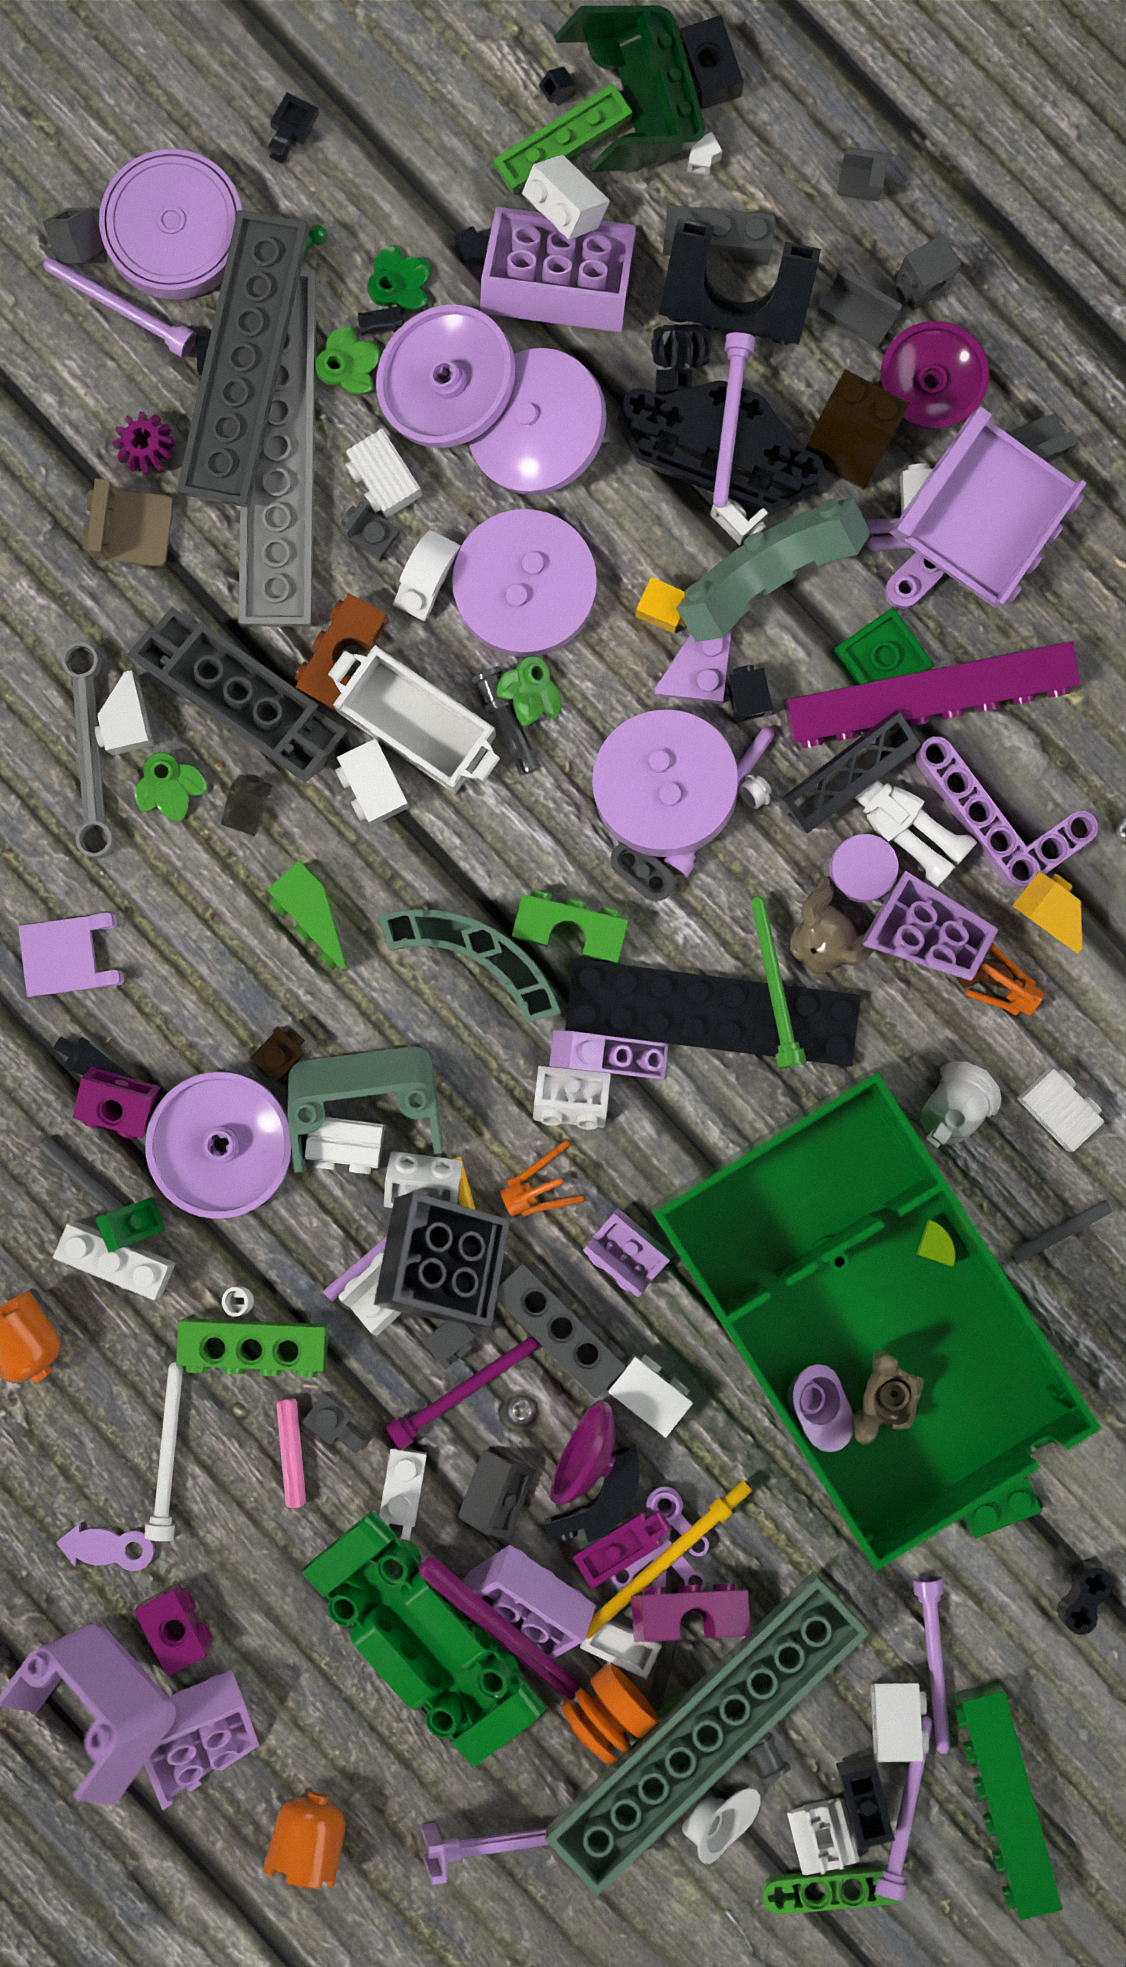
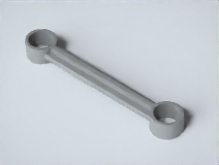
M76 642L69 645L62 655L63 668L73 680L84 824L80 826L76 833V844L83 854L91 858L101 859L111 854L116 844L113 830L105 825L100 749L95 734V727L98 726L94 678L101 671L102 660L99 653L92 646L84 642ZM79 650H86L94 656L93 666L86 673L76 674L70 666L71 657ZM98 827L106 830L108 841L104 849L92 853L85 847L84 836L91 828Z

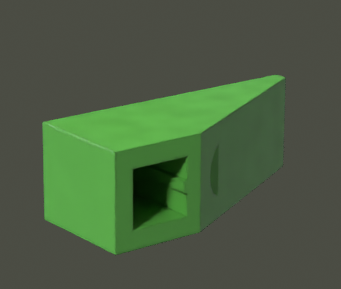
M298 860L267 889L273 896L269 903L283 918L288 913L298 923L293 929L307 943L314 940L321 947L322 951L318 955L332 970L338 966L341 970L346 971L349 967L328 891L305 865Z

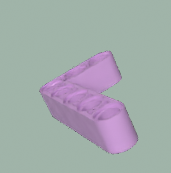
M931 737L917 749L915 761L918 768L966 833L978 841L976 844L978 849L1003 883L1010 888L1021 889L1028 886L1038 871L1043 874L1048 873L1089 843L1098 832L1096 818L1089 812L1077 811L1058 822L1026 846L946 739ZM928 747H935L941 751V763L934 764L927 760L925 751ZM949 776H957L962 780L964 788L961 793H955L949 789L947 785ZM976 804L983 808L985 812L983 822H976L971 819L969 815L971 805ZM1073 820H1078L1084 824L1086 833L1083 838L1075 837L1072 834L1070 826ZM993 833L1001 834L1005 838L1006 848L1004 851L999 852L992 847L990 839ZM1044 841H1049L1055 845L1057 854L1054 859H1048L1043 855L1041 846ZM1015 862H1020L1026 866L1028 876L1025 881H1020L1014 877L1012 867Z

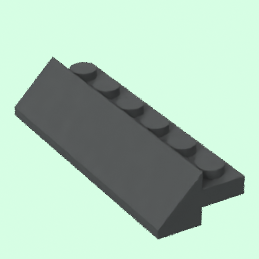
M173 607L170 608L154 629L149 628L127 654L128 658L304 783L325 768L326 761L347 736V730L318 710L317 703L202 622L197 625Z

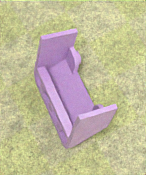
M88 1624L31 1652L0 1694V1707L37 1713L60 1680L63 1679L97 1718L89 1729L85 1740L86 1751L96 1764L73 1796L77 1801L115 1805L172 1727L175 1720V1706L170 1698L105 1627Z

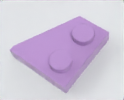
M731 630L724 638L695 642L690 634L655 687L654 696L722 704Z

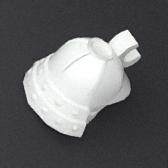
M954 1061L940 1067V1074L942 1075V1079L939 1081L940 1084L925 1103L920 1115V1122L924 1131L928 1134L925 1140L937 1149L940 1144L942 1146L944 1144L952 1145L964 1141L982 1124L986 1116L989 1118L991 1115L994 1116L998 1113L1002 1099L1000 1088L987 1070L969 1062Z

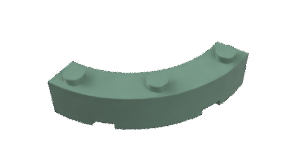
M835 498L829 499L819 507L792 517L763 533L756 532L745 539L744 545L720 561L698 582L689 586L685 591L684 598L676 609L695 642L724 638L734 624L749 610L746 603L758 593L761 595L769 594L795 578L798 573L796 569L815 561L818 567L838 559L858 555L871 532L854 498L839 501Z
M413 909L378 915L388 951L426 946L458 952L485 966L503 982L514 997L526 1024L562 1013L557 997L538 965L520 946L493 927L469 917L438 910Z

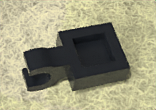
M286 92L270 121L271 129L277 131L268 146V150L272 151L270 154L271 159L283 164L289 154L292 141L304 143L319 116L318 107Z

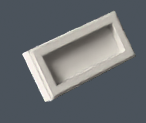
M612 1619L589 1640L585 1637L584 1642L580 1644L581 1649L644 1679H647L662 1647V1644L658 1641L634 1642L633 1629Z

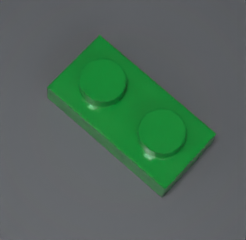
M153 1197L95 1218L108 1253L166 1230Z
M1025 1477L964 1517L972 1537L977 1539L1042 1512V1509L1029 1478Z

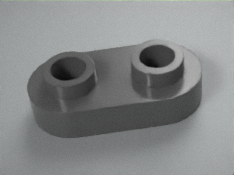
M623 843L618 844L612 851L610 863L613 871L644 898L653 902H659L670 896L674 889V876L654 856L632 850ZM630 854L635 858V864L632 867H625L622 864L621 859L624 855ZM657 877L662 880L663 887L660 890L651 889L649 881L652 878Z

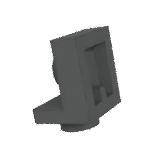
M361 501L357 508L355 506L350 507L341 521V524L344 525L342 528L344 537L379 562L400 534L398 528L370 510L369 505L364 501Z

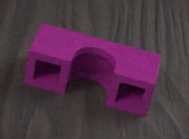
M735 1583L713 1584V1592H700V1585L678 1586V1593L665 1594V1587L643 1588V1595L631 1596L634 1642L680 1640V1620L688 1610H693L702 1619L704 1638L751 1636L748 1590H735Z

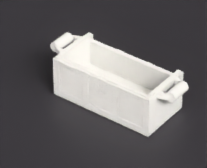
M374 645L367 657L344 651L328 673V676L334 679L336 686L341 692L333 704L338 714L374 739L376 738L381 744L455 795L467 778L478 779L484 783L500 760L490 746L496 738V731L493 726L376 645ZM355 660L361 662V665L347 685H342L340 683ZM486 750H488L487 753L485 754V756L483 757V759L480 761V763H479L478 766L476 767V769H475V770L473 771V773L471 774L472 770L475 768V766L477 765V763L479 762V760L482 758V756L484 755V753L486 752Z

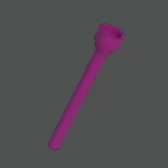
M533 1336L528 1337L411 1418L404 1417L401 1420L396 1418L386 1425V1429L400 1450L405 1449L414 1442L413 1438L418 1435L417 1431L537 1350L540 1343Z

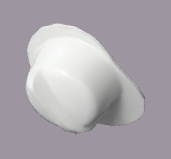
M746 1788L740 1790L728 1800L707 1797L696 1806L692 1814L682 1825L684 1835L698 1847V1856L702 1863L711 1864L716 1861L727 1847L739 1838L753 1823L761 1804L760 1795L756 1789Z

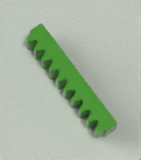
M614 83L494 158V167L511 193L519 195L525 187L533 164L562 154L569 161L573 156L579 157L584 149L590 150L595 142L604 141L609 133L615 134L620 126H628L633 112Z

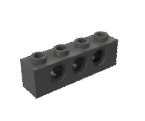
M522 1261L499 1284L496 1300L596 1399L627 1368L626 1363L622 1360L626 1354L611 1339L605 1343L596 1334L600 1328L589 1316L584 1314L580 1318L570 1308L574 1302L560 1288L554 1292L544 1282L548 1276L534 1262L528 1266ZM532 1291L541 1292L546 1298L545 1306L540 1310L530 1309L525 1303L527 1294ZM558 1317L567 1318L572 1323V1330L565 1336L556 1335L551 1329L553 1320ZM584 1343H591L598 1349L597 1357L590 1362L582 1361L577 1355L578 1348Z

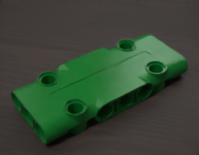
M373 1509L317 1555L301 1573L322 1597L326 1596L329 1599L327 1610L330 1618L338 1625L352 1626L350 1638L353 1645L399 1698L413 1710H419L423 1707L428 1712L425 1721L429 1731L440 1738L450 1737V1743L471 1767H475L540 1717L547 1706L518 1674L519 1667L515 1657L508 1652L498 1651L495 1639L420 1576V1552L417 1546L406 1539H399Z

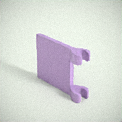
M99 913L84 917L18 926L27 997L123 985V971L109 970L97 973L92 931L116 928V915Z

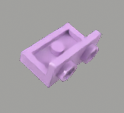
M619 1208L613 1212L583 1249L595 1266L607 1271L616 1279L622 1289L632 1292L636 1297L641 1296L648 1284L673 1256L669 1250Z

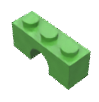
M531 890L530 896L522 894L512 939L548 947L552 931L561 924L570 923L578 926L584 933L585 946L582 956L614 964L618 963L628 920L621 919L622 912L603 907L600 913L586 910L587 903L572 899H566L565 904L551 901V894Z

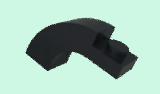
M636 1444L612 1451L611 1455L615 1457L614 1465L610 1473L604 1477L601 1490L591 1502L580 1508L544 1519L548 1540L557 1537L559 1542L566 1541L578 1536V1530L584 1529L589 1543L606 1535L622 1521L634 1502L639 1485L640 1466Z

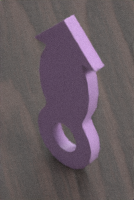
M81 1523L56 1542L75 1567L77 1566V1559L91 1565H108L116 1562L126 1570L138 1571L150 1563L155 1553L154 1543L152 1540L144 1538V1531L129 1530L121 1535L105 1528H88L80 1531ZM130 1542H137L141 1545L143 1550L141 1557L133 1559L127 1555L126 1547Z

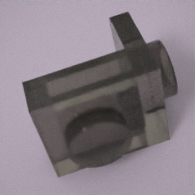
M240 774L229 787L221 825L255 836L259 831L266 799L272 793L273 785L264 782L259 776Z

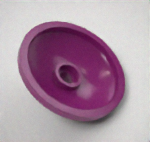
M942 321L918 323L901 332L887 348L880 369L881 388L910 403L902 420L913 426L930 430L950 428L966 420L979 407L986 394L989 382L987 358L977 340L961 327ZM927 378L934 379L936 387H927L924 380Z
M603 1400L595 1402L586 1411L574 1429L553 1476L550 1490L552 1502L558 1505L570 1503L588 1492L601 1476L606 1477L610 1473L615 1462V1457L611 1454L616 1434L614 1414L609 1403Z

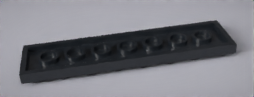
M574 958L565 1031L776 1057L775 1054L779 1053L777 1046L781 1044L768 983ZM783 985L795 1042H799L800 1049L804 1048L806 1061L852 1067L861 995Z

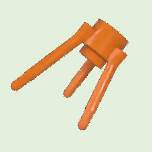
M991 943L988 950L1002 964L1006 965L1018 979L1013 982L987 964H982L981 969L1009 988L1005 997L1010 1001L1007 1002L969 989L965 991L966 996L1005 1009L1015 1016L1020 1011L1030 1016L1042 1001L1044 991L1037 988L1036 981L1025 975L997 946Z
M568 1140L555 1147L519 1176L508 1180L509 1187L500 1190L504 1204L512 1217L520 1213L523 1217H526L535 1212L585 1201V1197L580 1195L532 1205L537 1202V1195L563 1184V1179L557 1178L535 1188H532L529 1182L522 1184L570 1146Z

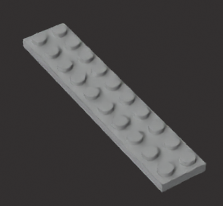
M315 270L300 271L249 508L240 506L239 625L241 627H312L317 281Z

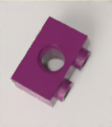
M91 1067L81 1078L72 1118L83 1121L88 1127H105L115 1130L120 1136L125 1138H143L147 1133L151 1116L157 1107L161 1087ZM110 1100L118 1102L122 1106L123 1111L115 1110L111 1106Z
M179 1582L140 1602L134 1609V1613L167 1677L206 1657L212 1649L210 1643L213 1642L208 1626L205 1622L200 1623L194 1612L196 1604L192 1594L188 1589L183 1590ZM168 1621H180L185 1627V1634H173L168 1628Z

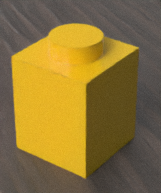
M651 577L638 604L635 617L675 634L678 625L686 626L676 609L684 598L685 592Z

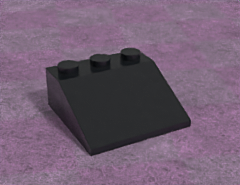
M416 1192L395 1197L374 1305L406 1314L486 1328L491 1327L510 1220Z

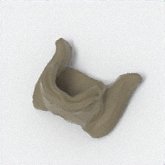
M825 877L818 883L817 889L805 900L801 909V916L804 920L799 927L795 928L790 939V950L793 956L800 961H804L808 969L814 974L832 971L841 962L848 965L864 962L875 950L862 944L867 931L860 936L857 935L851 921L840 911L830 907L829 904L834 897L835 885L831 882V879Z
M882 1348L873 1352L872 1365L874 1372L867 1382L866 1391L863 1395V1406L852 1418L855 1438L862 1444L873 1441L878 1433L879 1425L882 1424L890 1426L891 1429H910L915 1420L916 1406L924 1386L923 1378L918 1375L908 1374L898 1368V1361ZM895 1390L897 1391V1395L891 1396L890 1392Z

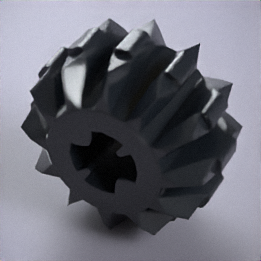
M674 324L664 325L653 330L651 353L653 354V362L658 366L688 369L692 367L699 368L709 363L712 342L709 330L705 327Z

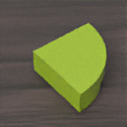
M928 1220L917 1255L953 1267L955 1249L952 1239L943 1227Z

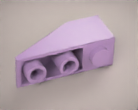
M553 1030L549 1066L664 1080L668 1044L574 1031Z

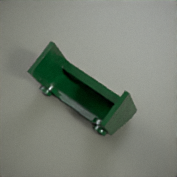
M659 5L580 6L554 36L556 43H587L589 54L598 66L604 69H618L627 105L633 112L632 123L635 133H627L623 137L616 138L590 165L591 172L639 170L695 146L705 135V123L678 26L673 14L668 9Z

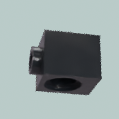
M746 665L733 669V675H728L726 684L735 723L770 716L773 712V706L764 668L755 670L754 665Z

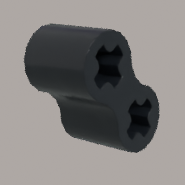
M1090 1560L1081 1561L1076 1564L1071 1576V1590L1059 1601L1057 1606V1614L1061 1622L1070 1631L1078 1635H1085L1094 1630L1098 1620V1605L1103 1599L1108 1597L1113 1585L1109 1573L1099 1564ZM1096 1576L1098 1578L1096 1584H1087L1085 1582L1087 1577L1094 1578ZM1082 1610L1084 1612L1082 1617L1075 1616L1074 1619L1071 1617L1073 1611L1079 1612Z

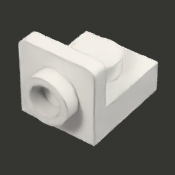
M734 500L728 501L723 508L713 505L710 513L739 545L750 535L756 532H763L767 527L764 524L768 516L765 508H762L754 517L747 521L745 510Z

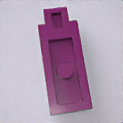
M661 1510L652 1513L648 1517L642 1511L606 1535L574 1553L572 1558L591 1589L660 1547L664 1543L660 1537L667 1534L672 1528Z

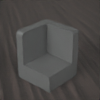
M846 147L840 170L837 194L839 196L878 202L884 186L889 153Z
M91 207L66 208L43 221L55 258L60 263H83L105 249Z

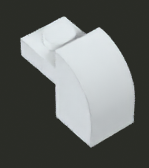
M429 530L413 550L399 579L401 584L393 606L425 621L430 615L441 585L452 572L461 545Z

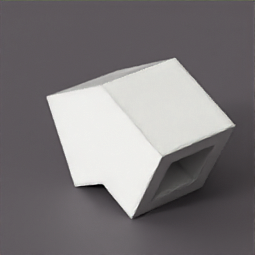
M713 132L704 135L695 146L691 147L687 172L709 175L711 165L721 160L722 150Z

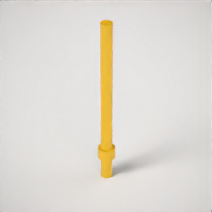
M742 1480L722 1499L718 1497L708 1506L710 1510L597 1611L592 1616L586 1638L589 1640L631 1602V1596L639 1595L643 1588L649 1586L719 1521L724 1523L734 1513L731 1510L753 1491L748 1484Z

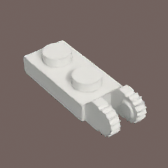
M391 1447L379 1516L388 1526L390 1523L403 1525L400 1539L410 1541L412 1527H415L427 1453Z

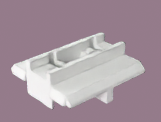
M844 1798L823 1800L803 1805V1807L791 1809V1812H787L803 1875L819 1872L822 1875L826 1871L837 1868L841 1870L844 1869L843 1866L859 1861Z

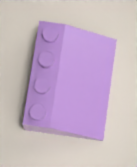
M496 206L481 279L480 311L489 315L622 332L636 225L601 221L597 230L569 240L541 212Z

